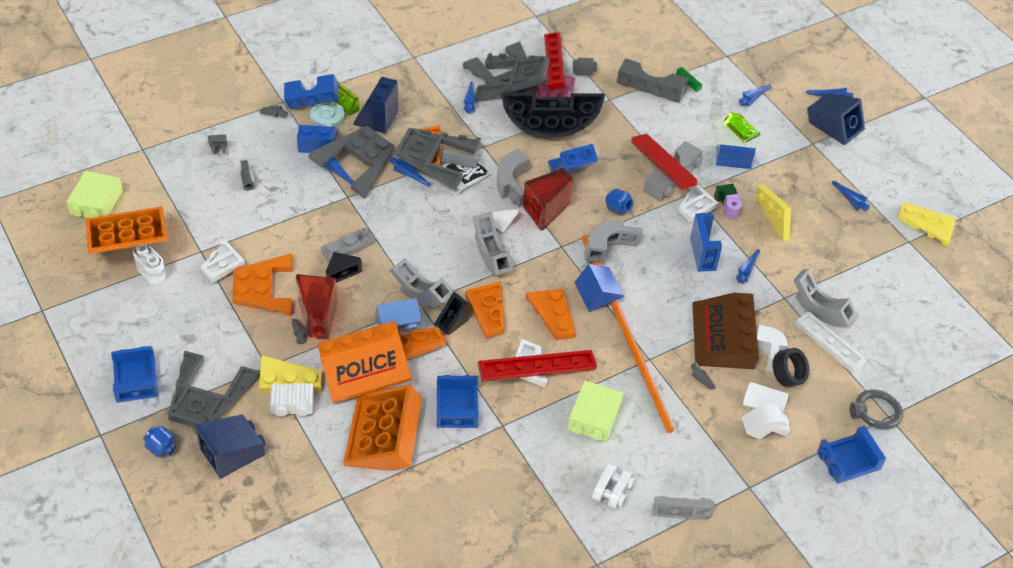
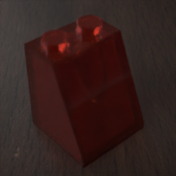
M564 168L525 182L523 208L540 231L545 230L570 204L573 179Z
M296 274L298 303L309 337L329 339L337 306L336 278Z

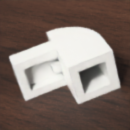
M759 325L757 330L758 353L768 355L766 370L773 372V358L778 351L787 349L788 342L779 330Z
M763 405L741 417L747 435L757 439H762L772 431L783 436L791 433L789 420L781 413L778 405Z

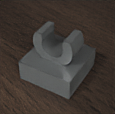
M226 134L208 135V143L213 154L216 153V147H221L222 153H225V146H228Z

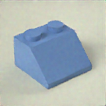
M417 298L377 305L375 317L378 325L395 321L398 329L412 330L416 329L417 325L421 323Z

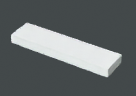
M807 312L796 320L795 325L852 374L866 364L867 359L812 313Z

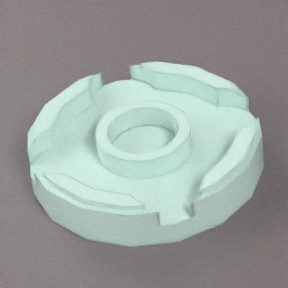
M335 102L317 104L310 110V120L315 126L338 127L345 118L343 107Z

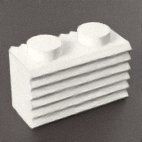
M312 383L271 384V414L279 417L286 416L287 414H296L298 416L313 414L314 391Z

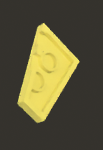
M764 184L758 185L756 193L758 204L783 241L790 240L791 207Z
M905 202L902 203L897 218L916 230L921 229L928 233V237L932 239L937 238L942 241V245L948 248L956 218Z
M262 355L259 392L271 393V384L276 385L277 383H312L313 391L321 392L322 371Z

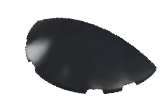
M502 93L503 107L511 121L519 129L542 138H562L584 130L594 122L601 112L605 99V93H570V97H536V93Z

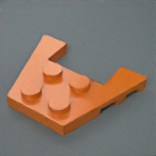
M286 254L234 269L233 304L255 309L261 307L268 309V312L275 313L278 311L283 312L286 316H292L291 298H272V272H292L293 255Z

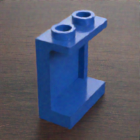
M588 144L560 152V157L549 160L548 165L552 177L556 178L585 170L596 163L598 157L594 145Z
M695 213L690 241L698 272L716 271L722 244L721 241H709L714 219L713 213Z
M152 346L121 349L111 352L114 371L113 392L116 403L159 397L156 361Z
M437 376V428H478V376Z
M866 426L858 427L855 435L828 443L826 439H823L817 450L819 458L824 461L830 476L834 477L837 484L879 471L886 460V457Z

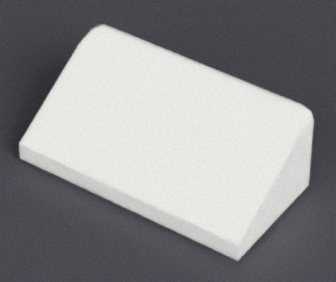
M750 382L742 406L755 409L763 405H778L783 414L788 394Z

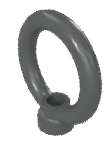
M878 389L863 391L857 397L856 402H852L849 407L850 415L853 419L861 418L868 425L878 429L894 428L900 424L903 418V409L899 401L891 394ZM870 397L884 399L894 408V418L889 421H879L872 418L867 413V406L864 404V401Z

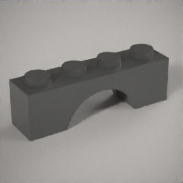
M625 58L618 70L617 83L680 103L686 92L688 78L674 73L666 77H653L643 71L641 63Z

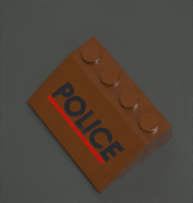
M733 292L693 302L695 363H698L699 366L754 369L758 358V344L753 294Z

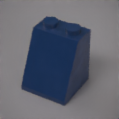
M381 76L353 125L362 128L368 126L374 131L386 134L398 113V81Z
M826 93L807 108L809 123L843 145H846L865 130L862 101L860 98Z
M243 414L195 425L199 448L220 479L265 455L264 446H266L264 438L261 434L257 435L254 424L251 420L247 421Z

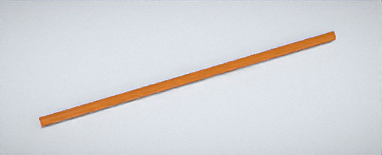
M588 235L581 237L585 247L589 238ZM591 261L593 265L601 266L600 262ZM616 300L610 303L663 425L667 433H672L675 429Z

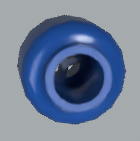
M613 189L606 195L605 202L609 211L625 214L631 210L633 199L630 193L620 189Z
M153 426L143 438L145 448L156 457H163L165 454L169 456L176 448L174 444L176 441L175 435L164 426Z

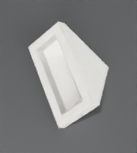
M515 208L489 211L493 214L495 228L502 233L519 213L518 209Z

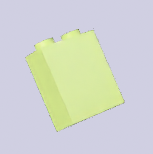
M85 171L67 200L70 215L84 218L109 215L123 191L120 178Z
M584 381L569 417L568 430L576 434L592 437L597 441L607 442L622 404L623 392Z

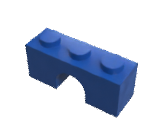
M334 74L318 76L316 86L310 90H306L301 80L284 83V101L289 109H299L300 107L339 101V82Z

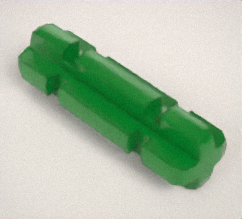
M680 67L676 70L677 75L688 78L687 85L695 92L702 89V83L686 69Z

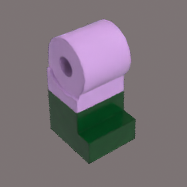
M734 184L716 186L714 199L717 202L721 201L725 209L724 215L729 219L738 218L742 202Z

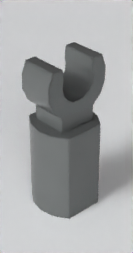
M248 160L240 161L243 189L246 191L253 190L255 183L252 170L249 169Z

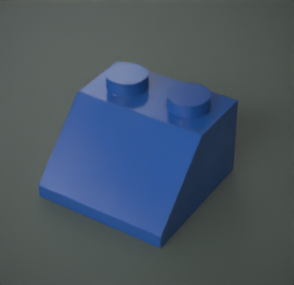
M299 125L297 133L298 152L310 153L335 141L338 128Z

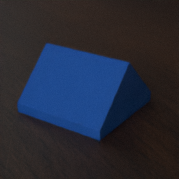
M716 145V166L751 169L756 148Z
M588 264L574 282L589 312L624 297L609 267Z

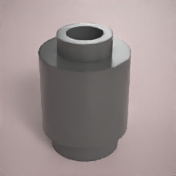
M594 58L573 59V73L593 75V72L597 71V61H594Z

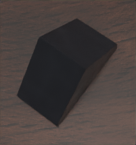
M333 252L325 271L327 286L361 273V258Z
M453 292L434 325L445 334H452L469 320V302L458 293Z

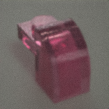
M565 76V88L548 89V81L544 80L543 84L538 85L537 96L570 97V93H574L576 78Z

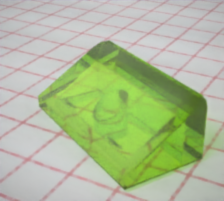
M339 83V101L333 102L340 104L344 112L351 116L359 111V98Z
M729 112L723 122L743 142H748L761 135L740 113Z

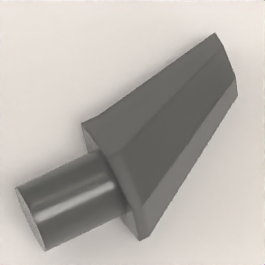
M281 105L263 107L260 110L261 114L276 118L278 116L283 118L288 116V112L283 110Z
M292 319L293 334L297 337L296 343L303 344L304 338L309 333L298 319Z
M693 363L691 365L693 370L691 375L708 389H715L716 386L707 373L699 367L698 363Z

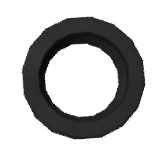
M793 347L778 351L775 354L772 368L774 376L782 386L791 387L806 382L809 376V363L805 354L800 349ZM788 357L794 365V377L791 376L788 370Z

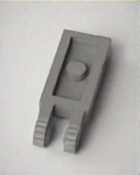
M364 227L357 230L355 234L352 233L322 246L321 252L327 261L330 262L333 252L353 255L369 245L371 246L375 242V238L372 235H368L369 230Z
M655 496L652 515L657 517L706 520L712 517V510L715 504L713 500L706 498L696 500Z

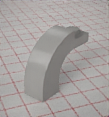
M520 149L507 154L499 163L497 170L498 193L502 199L509 197L518 207L525 205L526 192L514 179L527 173L529 159Z
M492 212L473 216L476 243L488 270L494 275L512 271L513 265L510 252L504 250L500 244Z
M609 220L598 224L589 235L584 251V259L586 261L603 263L607 253V246L614 243L638 246L642 236V228L624 226L623 220Z
M406 258L390 270L391 274L402 285L400 287L401 291L410 299L417 298L418 304L424 307L436 308L444 303L454 292L443 278L437 282H430L423 278Z
M803 269L793 280L799 291L795 296L798 302L807 312L812 313L821 321L831 325L847 326L857 315L850 298L836 299L821 291L809 269Z

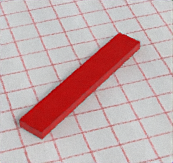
M560 32L544 34L545 54L549 59L547 69L548 89L565 88Z
M647 133L631 137L632 144L681 190L697 185V179Z
M592 350L480 360L477 364L482 382L592 371L597 368Z

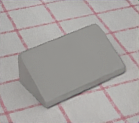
M445 148L442 154V162L477 168L480 155Z

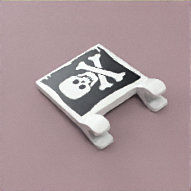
M479 161L477 168L450 163L443 165V167L463 173V178L457 190H450V193L454 196L458 195L463 189L490 177L492 174Z

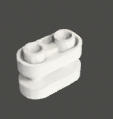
M149 244L135 246L133 256L136 268L142 276L151 284H160L165 281L166 272L162 257Z
M608 463L594 490L592 499L601 502L603 497L609 499L608 506L617 509L618 506H623L627 496L625 492L626 490H631L635 479L632 478L633 473L626 470L623 471L622 475L617 474V466ZM612 481L617 482L613 492L608 490Z

